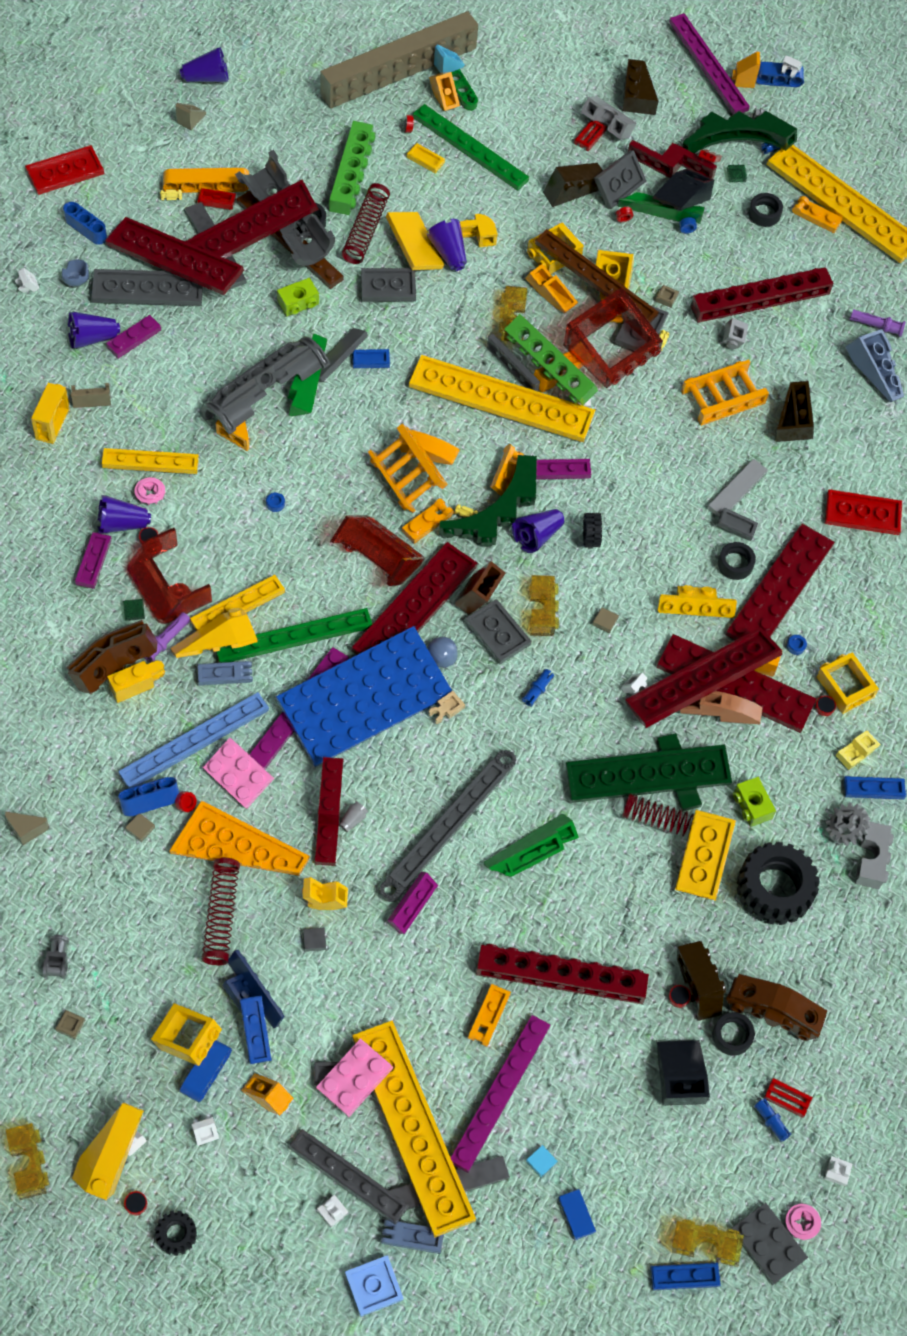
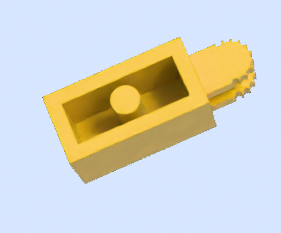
M155 660V662L146 664L145 661H142L107 676L109 687L117 703L154 688L153 681L165 675L164 663Z

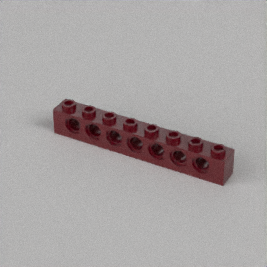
M826 267L814 268L809 271H800L795 274L782 275L772 279L767 278L758 282H749L744 285L693 295L691 309L697 323L830 295L834 283Z
M495 944L481 945L476 976L642 1005L646 999L649 974L639 969L624 970L620 966L607 967L602 966L598 962L584 963L576 958L567 960L561 959L557 955L544 956L536 951L521 952L513 947L506 949L498 948ZM498 958L503 959L505 964L498 965L494 960ZM522 962L526 967L523 969L518 968L516 963ZM544 966L547 971L540 972L536 967ZM563 969L568 975L561 976L557 971ZM585 973L589 978L586 980L581 979L578 974ZM606 977L609 979V983H603L599 978ZM620 981H628L630 986L624 987Z

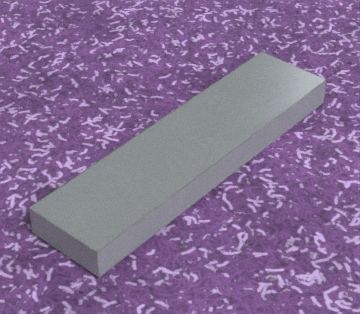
M753 459L708 505L707 509L720 517L724 507L732 510L767 474L768 469Z

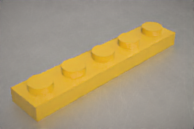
M104 448L102 457V468L197 474L199 454Z
M273 575L191 617L190 623L197 631L232 608H242L247 613L284 594L285 588L277 576Z

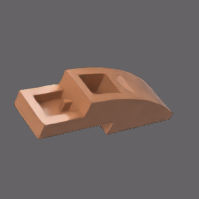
M714 691L681 709L680 713L720 716V722L760 725L762 707L747 699Z

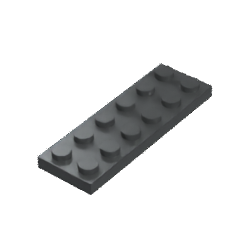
M94 269L92 303L202 306L203 286L168 271Z

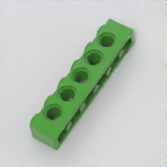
M353 121L329 199L330 212L350 215L351 210L355 209L357 200L355 196H359L360 193L359 182H363V169H367L368 165L367 155H371V142L374 143L376 132H373V124Z
M521 314L504 329L508 334L506 336L512 344L517 343L520 346L518 349L525 356L529 354L532 357V363L536 367H543L545 369L543 373L550 380L554 378L557 381L556 385L563 392L567 390L570 393L568 397L575 404L579 402L583 406L598 391L596 385ZM524 335H529L526 340H522ZM541 346L538 352H534L536 347ZM549 358H554L552 363L546 364ZM561 370H566L564 375L559 376ZM574 382H579L577 387L571 388Z

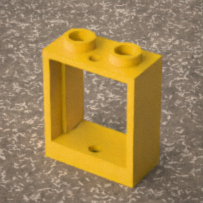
M563 222L549 229L550 232L577 252L583 253L584 245ZM540 235L528 241L527 253L531 259L536 261L538 266L543 264L550 274L565 267L556 259L550 262L541 252V248L535 244V240Z
M47 383L31 418L36 440L54 444L70 409L66 387L60 384Z
M853 652L847 655L842 654L834 662H826L821 665L816 677L829 696L835 700L836 706L842 714L875 698L879 690ZM845 665L850 667L864 687V689L848 697L845 696L830 675V673Z
M174 1003L152 1036L151 1041L159 1050L199 1066L207 1056L214 1041L219 1037L222 1029L213 1018ZM187 1019L204 1025L189 1049L173 1043Z

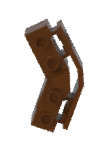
M140 620L107 633L95 640L66 668L78 690L92 694L108 679L107 676L125 669L126 664H132L136 660L150 657L156 653L158 641L148 624H144Z
M738 974V977L734 978L727 997V1002L734 1012L740 1014L743 1012L749 1013L759 1019L764 1017L767 1025L772 1027L780 1025L781 1028L794 1032L799 1039L804 1041L819 1038L828 1011L791 988Z

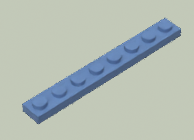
M257 692L118 771L119 775L128 789L138 786L268 712L269 707Z

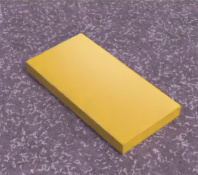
M418 212L387 213L385 217L412 270H433L444 267L438 251L426 235L428 231Z
M695 810L675 890L716 901L736 820Z

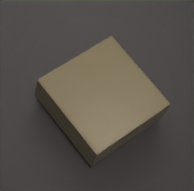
M663 285L655 301L672 308L679 295V291Z
M602 607L593 621V626L610 633L619 615Z
M138 814L125 828L127 832L142 842L153 831L155 825L142 814Z
M65 1010L55 1030L76 1040L86 1020L79 1015Z

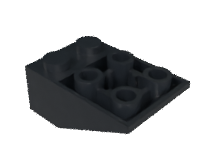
M683 169L677 171L655 193L653 199L658 200L663 205H671L675 210L682 211L688 207H693L710 200L715 180L694 171Z
M700 1041L657 1042L663 1106L706 1104L710 1098Z

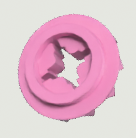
M144 478L135 486L136 499L140 500L141 504H157L158 501L163 500L164 494H166L164 484L156 478ZM153 489L154 494L150 493L147 495V490L151 491Z
M797 1204L787 1212L785 1223L788 1232L794 1238H799L803 1241L812 1239L820 1231L821 1218L812 1206ZM802 1213L804 1220L809 1222V1224L805 1225L804 1230L801 1224L796 1222L801 1219Z

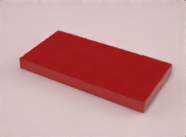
M92 145L25 165L38 195L105 174Z
M828 489L825 524L900 535L902 500Z

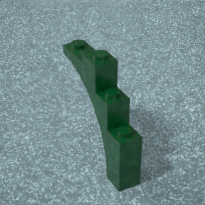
M711 111L700 120V128L684 140L683 148L695 154L706 147L718 143L750 140L774 145L786 151L797 142V128L767 111L758 115L755 120L740 111L730 116L728 120Z
M518 455L514 476L504 494L494 504L475 515L457 520L440 521L439 535L446 538L462 536L465 539L477 537V544H481L484 547L496 545L497 524L505 527L511 526L517 518V504L524 507L535 504L537 456Z

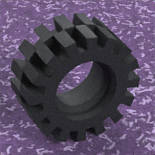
M584 513V547H600L602 543L601 513Z
M170 1211L169 1215L164 1214L163 1218L158 1220V1225L155 1227V1237L162 1251H166L169 1255L172 1253L174 1256H178V1253L183 1255L186 1253V1250L192 1248V1244H195L197 1236L196 1226L193 1219L187 1213L183 1214L182 1211L174 1213V1211ZM180 1225L184 1228L185 1235L180 1241L174 1242L167 1237L168 1229L171 1226Z

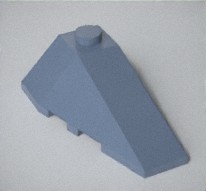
M883 329L860 336L846 346L853 363L889 402L904 397L899 376L895 374L894 370L896 363L895 360L891 359L890 355L892 348Z

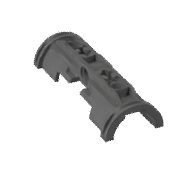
M274 149L268 152L269 159L265 164V168L256 174L245 175L240 171L235 174L237 179L242 184L247 185L254 197L258 198L259 201L271 196L268 194L271 189H277V192L290 186L287 181V174L278 163V155ZM309 214L280 230L283 234V239L294 253L291 255L292 258L301 266H308L319 262L329 254L335 244L334 234L331 230L327 232L316 215L312 216ZM297 227L301 228L303 232L301 235L296 229ZM306 238L312 239L309 244H303V240Z
M304 336L298 341L288 342L218 390L214 398L201 407L202 417L207 421L215 415L226 432L231 434L236 430L237 426L255 415L251 406L267 395L264 390L276 382L283 384L296 374L303 381L319 369L329 366V359L322 348L309 337Z

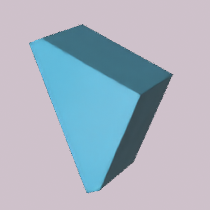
M437 44L435 47L434 65L440 73L453 72L465 66L457 53Z

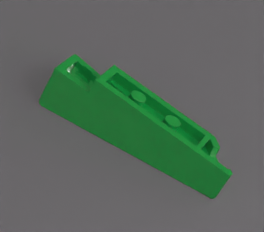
M636 192L624 199L620 198L618 202V207L621 208L630 207L633 211L677 222L691 217L698 224H701L705 209L703 206H693L682 211L675 210L671 205L659 203L658 200L653 199L652 195Z
M313 334L311 339L325 353L327 338ZM321 369L303 381L296 374L288 398L293 400L289 416L305 415L312 412Z
M565 814L559 815L484 861V865L491 871L494 870L512 877L563 851V843L579 838L573 820Z

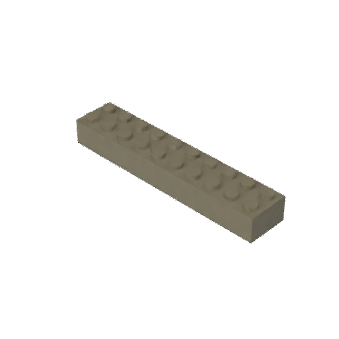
M466 11L321 70L320 95L331 109L389 84L398 82L401 79L415 75L418 72L427 70L435 66L434 56L437 44L457 53L458 56L471 52L477 46L478 23L469 11Z

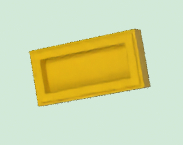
M418 143L407 153L408 159L435 174L445 163V158Z

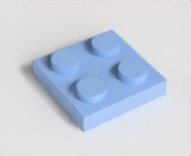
M388 1255L345 1271L360 1317L404 1300Z

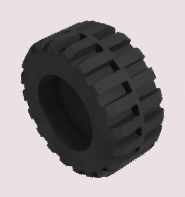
M769 842L765 843L763 847H756L746 857L737 877V894L739 896L742 895L740 902L743 906H748L746 911L757 915L756 919L760 921L762 919L768 920L767 924L774 925L775 922H778L779 925H786L788 920L790 923H793L799 917L802 918L810 909L819 891L820 878L816 876L818 873L817 867L811 865L813 860L810 856L805 857L803 855L805 852L802 849L796 850L793 848L794 845L789 843L785 846L783 842H776L775 845ZM766 870H779L786 873L795 884V894L789 897H777L770 894L761 884L760 874Z

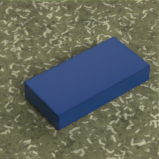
M389 349L354 350L353 369L390 368Z
M580 1189L559 1196V1202L574 1240L596 1233Z

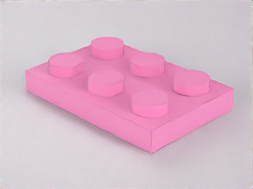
M229 738L203 767L247 809L274 780V777L232 738Z
M360 1038L316 1088L345 1115L350 1117L389 1074L393 1066Z

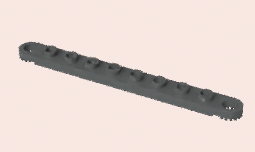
M506 749L501 750L391 872L380 886V896L383 900L388 902L397 900L510 773L516 764V755ZM506 756L509 757L512 762L508 765L502 764L500 759ZM392 886L396 889V893L388 895L384 889Z

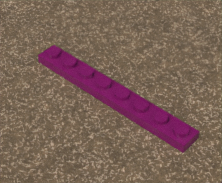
M685 13L671 17L669 20L670 25L734 115L738 111L742 113L749 111V104Z
M332 647L307 680L349 659V656ZM283 712L249 754L264 769L268 767L294 733Z
M534 1015L530 1017L452 1154L451 1160L454 1166L469 1173L550 1029L551 1025Z

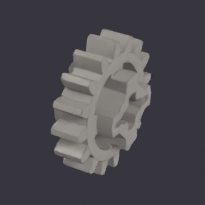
M849 802L847 807L841 804V809L834 808L835 813L828 815L831 820L826 821L828 826L826 831L838 845L842 842L845 846H848L849 842L856 845L857 839L862 841V835H868L866 828L871 827L868 822L871 819L866 810L861 808L859 804L853 806Z

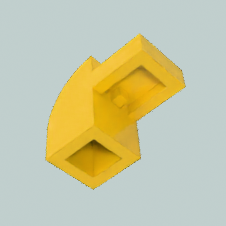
M475 214L474 220L460 221L463 238L476 236L479 247L495 246L497 244L498 233L496 226L488 216Z
M312 877L304 878L302 894L303 899L308 901V907L317 910L347 908L348 888L337 881L322 884Z

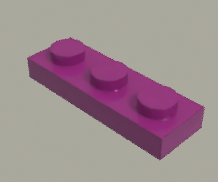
M148 315L117 337L108 341L106 346L119 359L162 330L161 325L151 315Z
M590 459L537 460L536 480L591 479Z
M92 532L75 579L76 585L95 589L112 541L111 536Z
M421 871L387 920L400 934L406 933L438 887V884L427 872Z

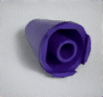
M221 47L182 64L180 69L182 79H185L186 82H228V70L223 59L224 54Z
M454 218L450 219L451 222L446 223L445 220L432 226L428 230L429 234L427 233L426 235L449 268L460 271L465 268L467 263L460 221Z
M69 312L67 325L70 327L68 337L71 348L78 349L117 337V334L120 333V324L116 323L115 319L80 312Z
M101 495L98 509V520L101 524L97 526L98 533L104 534L146 528L147 525H150L151 513H148L146 508L107 495Z
M552 509L519 517L512 524L514 540L516 543H521L522 547L520 548L523 551L534 553L564 525V515L559 510Z

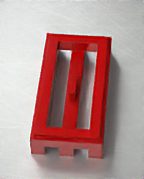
M591 120L576 137L574 144H580L582 149L585 147V150L589 151L606 132L607 126L598 121ZM594 125H596V127L589 133V135L583 141V137L589 132V130Z
M708 149L701 150L699 153L700 158L712 163L719 162L722 157L720 154L715 155V152H709L710 150Z
M201 188L198 203L202 202L203 206L233 210L236 193Z
M773 1078L764 1098L804 1118L813 1097ZM771 1092H772V1093H774V1094H776V1095H778V1096L784 1098V1099L787 1100V1101L793 1102V1103H795V1104H797V1105L803 1107V1109L801 1110V1109H799V1108H797V1107H795V1106H793V1105H791V1104H789V1103H786V1102H784V1101H782V1100H780V1099H778V1098H776V1097H774V1096H772V1095H770V1094H771ZM791 1095H794V1096H796V1097H798V1098H800V1099H802V1100H804V1101H806V1102H803V1101H801V1100H799V1099H797V1098H795V1097H793V1096H791Z

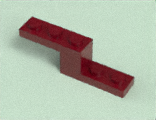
M634 140L629 144L628 151L634 150L638 162L668 178H671L681 166L711 179L715 177L717 165L700 158L697 154L673 142L663 155Z
M323 757L315 865L336 866L344 758Z

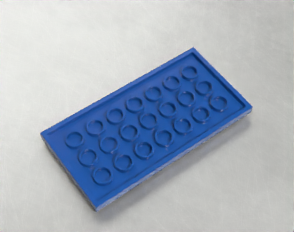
M413 626L276 696L275 699L314 767H317L323 763V757L334 758L437 704V701L449 694L452 689Z

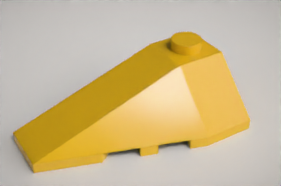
M598 250L596 266L629 289L634 266V254ZM600 293L605 321L623 323L625 311Z
M232 608L170 649L176 658L201 654L205 649L215 652L220 651V648L223 646L231 645L233 649L258 641L247 613L242 608Z
M123 1102L79 1157L72 1179L85 1192L104 1200L109 1199L115 1193L144 1110Z

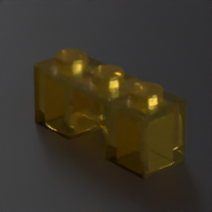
M506 286L505 293H501L500 304H504V307H500L499 318H503V322H499L498 333H502L501 340L509 341L506 337L508 334L504 329L517 317L514 313H525L526 287Z
M531 575L530 602H540L544 605V608L532 609L530 636H554L555 629L559 628V617H555V612H558L559 601L555 600V595H558V583H555V576Z
M32 1123L6 1129L9 1151L12 1157L26 1155L30 1158L29 1164L24 1170L14 1173L18 1197L20 1200L46 1194V1186H49L50 1182L48 1173H43L42 1164H46L43 1150L39 1151L38 1143L42 1142L39 1129L35 1130Z
M683 1219L682 1222L677 1221L672 1253L694 1258L697 1246L708 1242L717 1249L716 1263L739 1267L744 1235H740L739 1231L733 1229L722 1231L717 1230L718 1228L714 1225L705 1224L703 1227L695 1225L694 1221Z

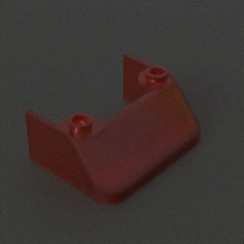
M346 515L330 540L332 543H342V547L348 552L362 553L386 572V584L388 586L402 585L425 560L421 553L368 515Z
M174 527L146 540L127 564L129 577L155 620L161 624H167L175 620L182 612L188 614L212 602L211 586L209 584L192 592L183 583L169 586L153 560L154 557L178 546L176 529Z

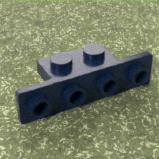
M238 949L233 951L228 964L237 976L226 980L222 986L241 1014L240 999L261 995L266 1019L273 1028L278 1027L284 1019L281 1008L277 1006L269 991L259 980L258 975L247 963L246 958Z

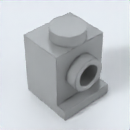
M732 318L724 325L725 331L722 342L727 344V347L730 349L741 347L745 343L749 324Z

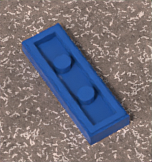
M845 776V797L905 800V778Z
M262 996L240 999L250 1064L272 1061Z
M718 1263L650 1267L653 1291L721 1286Z

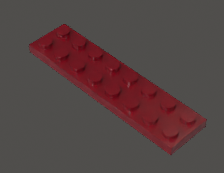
M302 179L185 242L227 258L317 211L318 207Z
M125 217L105 240L106 245L221 295H225L244 272V268L240 264L128 217Z
M802 523L725 635L735 641L761 627L771 637L835 542Z
M447 542L351 647V651L358 655L413 626L419 633L477 568L478 562Z
M760 627L625 699L626 704L644 727L648 728L783 655L782 649Z
M673 634L657 664V668L672 675L708 656L713 651ZM755 670L716 690L758 704L762 707L763 717L799 733L802 732L817 699Z

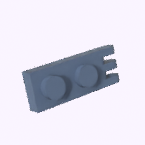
M252 662L198 664L199 686L250 683L253 681V677L250 676L252 675V669H250Z
M384 1220V1226L392 1227V1230L383 1229L382 1234L391 1236V1238H381V1244L441 1254L444 1234L434 1238L430 1227L398 1222L394 1225L389 1220Z

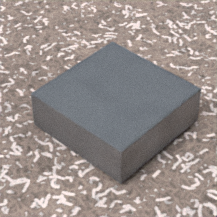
M325 928L303 929L305 952L326 950Z

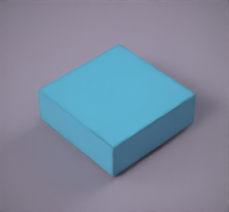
M543 1145L526 1160L540 1177L545 1175L558 1162Z

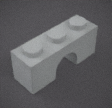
M598 96L588 97L581 110V113L591 120L607 125V131L619 139L629 138L637 124Z
M868 821L871 827L866 828L868 835H862L863 840L860 847L871 850L875 855V859H861L857 867L855 884L880 889L882 884L888 880L889 872L886 871V864L889 865L891 853L888 850L889 846L893 843L894 835L891 834L892 826Z

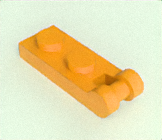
M800 196L797 201L798 204H795L792 208L794 214L832 233H835L842 223V217L810 202L806 196Z
M511 444L504 448V455L490 486L501 496L512 481L518 455H524L520 451L517 452Z
M439 498L432 506L403 526L402 532L415 544L437 528L440 521L449 519L454 514V510L451 507H447L445 501ZM439 510L442 512V514L440 515L436 513Z
M491 984L468 1039L472 1041L478 1040L482 1042V1045L488 1047L511 995L510 991ZM480 1026L488 1029L486 1034L478 1031Z

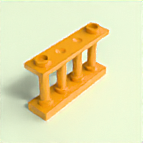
M749 359L738 361L734 365L695 378L691 377L684 381L681 392L682 394L691 392L701 408L698 422L701 426L766 404L769 392L766 388L756 389L747 374L750 366ZM740 375L750 393L740 395L731 378ZM724 381L733 399L724 400L715 384ZM708 387L717 404L708 406L698 389Z
M401 424L397 427L400 435L396 441L380 454L375 453L371 449L368 453L371 456V463L376 468H379L400 499L398 501L399 505L404 510L408 509L414 513L416 510L411 504L414 500L432 486L435 487L437 485L443 489L448 484L410 428ZM408 444L410 447L408 449L409 452L387 468L383 460L401 445ZM413 457L419 460L418 466L399 482H396L392 475ZM422 472H427L429 475L428 480L410 495L406 496L402 488Z

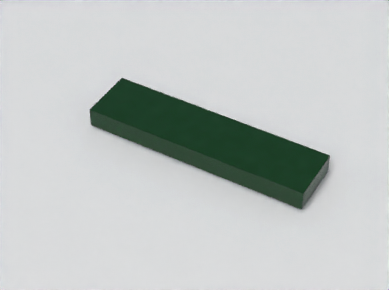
M676 733L657 738L660 751L682 749ZM697 789L675 791L682 812L702 806Z

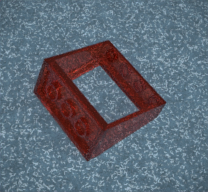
M621 287L566 325L563 346L607 389L611 385H616L624 376L632 374L637 367L645 365L650 358L658 356L662 350L663 340L627 292ZM620 316L647 343L609 368L587 337Z

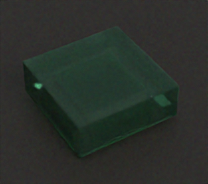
M745 165L727 166L729 182L747 181Z
M143 599L123 601L125 621L145 619Z

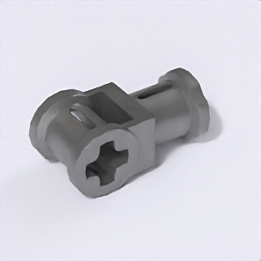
M63 935L50 936V941L52 942L51 950L47 951L44 960L43 977L59 976L62 979H66L68 956L65 951L69 938Z

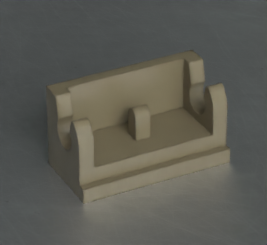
M105 383L106 388L76 390L75 385H71L73 408L111 406L109 383Z

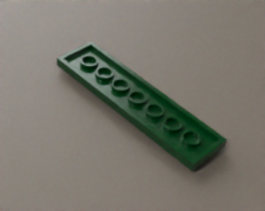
M725 744L566 762L571 803L628 797L630 793L636 796L732 784Z

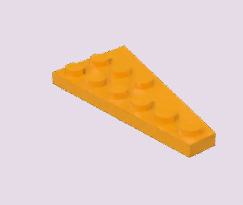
M204 801L200 802L170 849V854L210 861L227 857L237 860L240 866L300 876L310 859L309 855Z

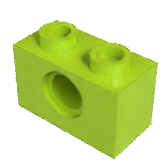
M309 277L278 289L277 301L287 317L319 305V292Z
M759 776L736 785L733 797L735 802L740 805L742 816L745 821H748L750 827L773 819L776 809ZM749 800L755 801L757 805L751 804Z

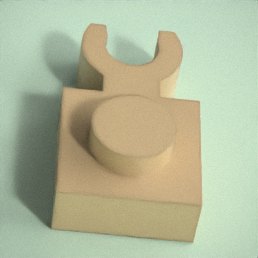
M451 691L437 701L438 707L431 708L428 715L438 714L439 717L435 719V723L439 724L445 715L450 719L465 708V704L454 691Z

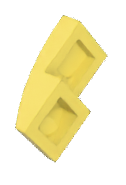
M865 731L854 738L849 745L838 751L835 756L850 770L874 752L881 744L868 731Z

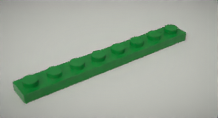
M423 104L413 113V118L515 190L519 191L529 182L528 175L427 105Z
M368 608L256 634L258 642L233 649L231 645L223 646L220 648V651H216L219 663L234 662L367 630L372 625Z

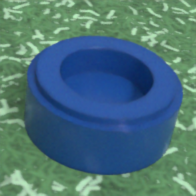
M691 217L682 219L679 222L680 231L685 234L694 232L697 229L696 220Z
M277 492L269 494L266 498L268 510L272 512L283 510L285 507L284 496Z
M792 635L787 641V650L794 655L802 654L807 647L806 639L801 635Z

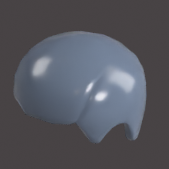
M79 259L69 261L67 268H62L63 282L69 286L78 287L83 285L89 279L88 264L84 260Z
M440 636L428 644L427 649L438 667L446 668L456 662L458 651L452 639Z

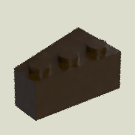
M628 59L622 111L656 115L659 101L646 63L643 60Z
M598 162L555 167L543 193L551 206L555 207L597 192L599 189L594 178L603 170Z
M809 381L790 382L777 427L776 442L813 439L814 422Z
M702 941L678 946L677 962L685 984L688 983L692 995L690 1000L691 1002H696L697 1021L722 1015L723 996L726 993V987L724 982L719 980L718 969L711 962L709 949L704 947Z

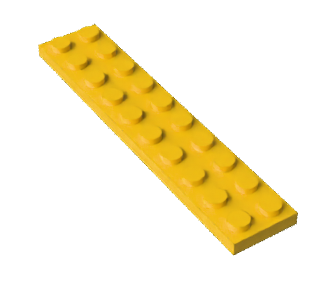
M792 145L786 151L780 149L768 159L767 166L824 208L842 217L843 222L901 264L907 258V228L799 148Z
M424 355L420 356L409 382L410 388L583 443L595 414V409Z
M393 1020L352 1035L354 1044L361 1038L393 1066L389 1074L374 1089V1093L434 1238L475 1222L476 1217Z

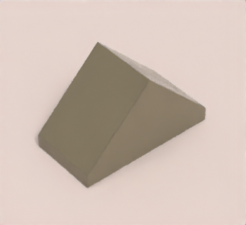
M176 103L177 123L189 130H192L206 115L204 110L193 104Z
M5 812L7 824L22 845H25L49 829L47 818Z

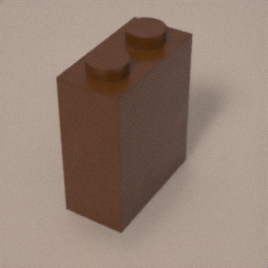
M492 561L488 562L471 576L454 604L468 615L472 614L488 602L506 572Z

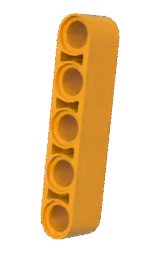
M246 168L167 169L163 172L164 191L168 189L179 191L178 189H181L182 193H200L201 188L225 192H244L249 188L247 185L242 184L235 174L240 171L242 174L249 175V171Z

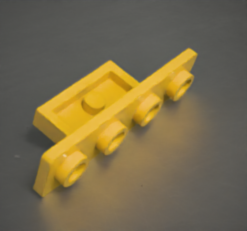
M690 585L677 586V595H660L658 612L734 618L737 600L718 598L716 588L708 586L702 588Z

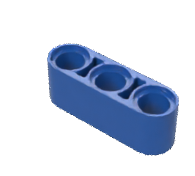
M760 62L756 82L760 85L800 87L804 84V68L802 66L800 72H797L791 78L792 70L788 69L785 74L782 73L783 63Z
M67 202L63 207L66 223L94 244L100 245L105 243L107 232L104 222L78 203Z
M165 777L125 789L119 793L118 798L122 813L125 816H135L174 804L180 792L177 780L174 777Z
M215 1040L201 1064L193 1066L183 1082L180 1092L200 1103L228 1060L232 1048Z

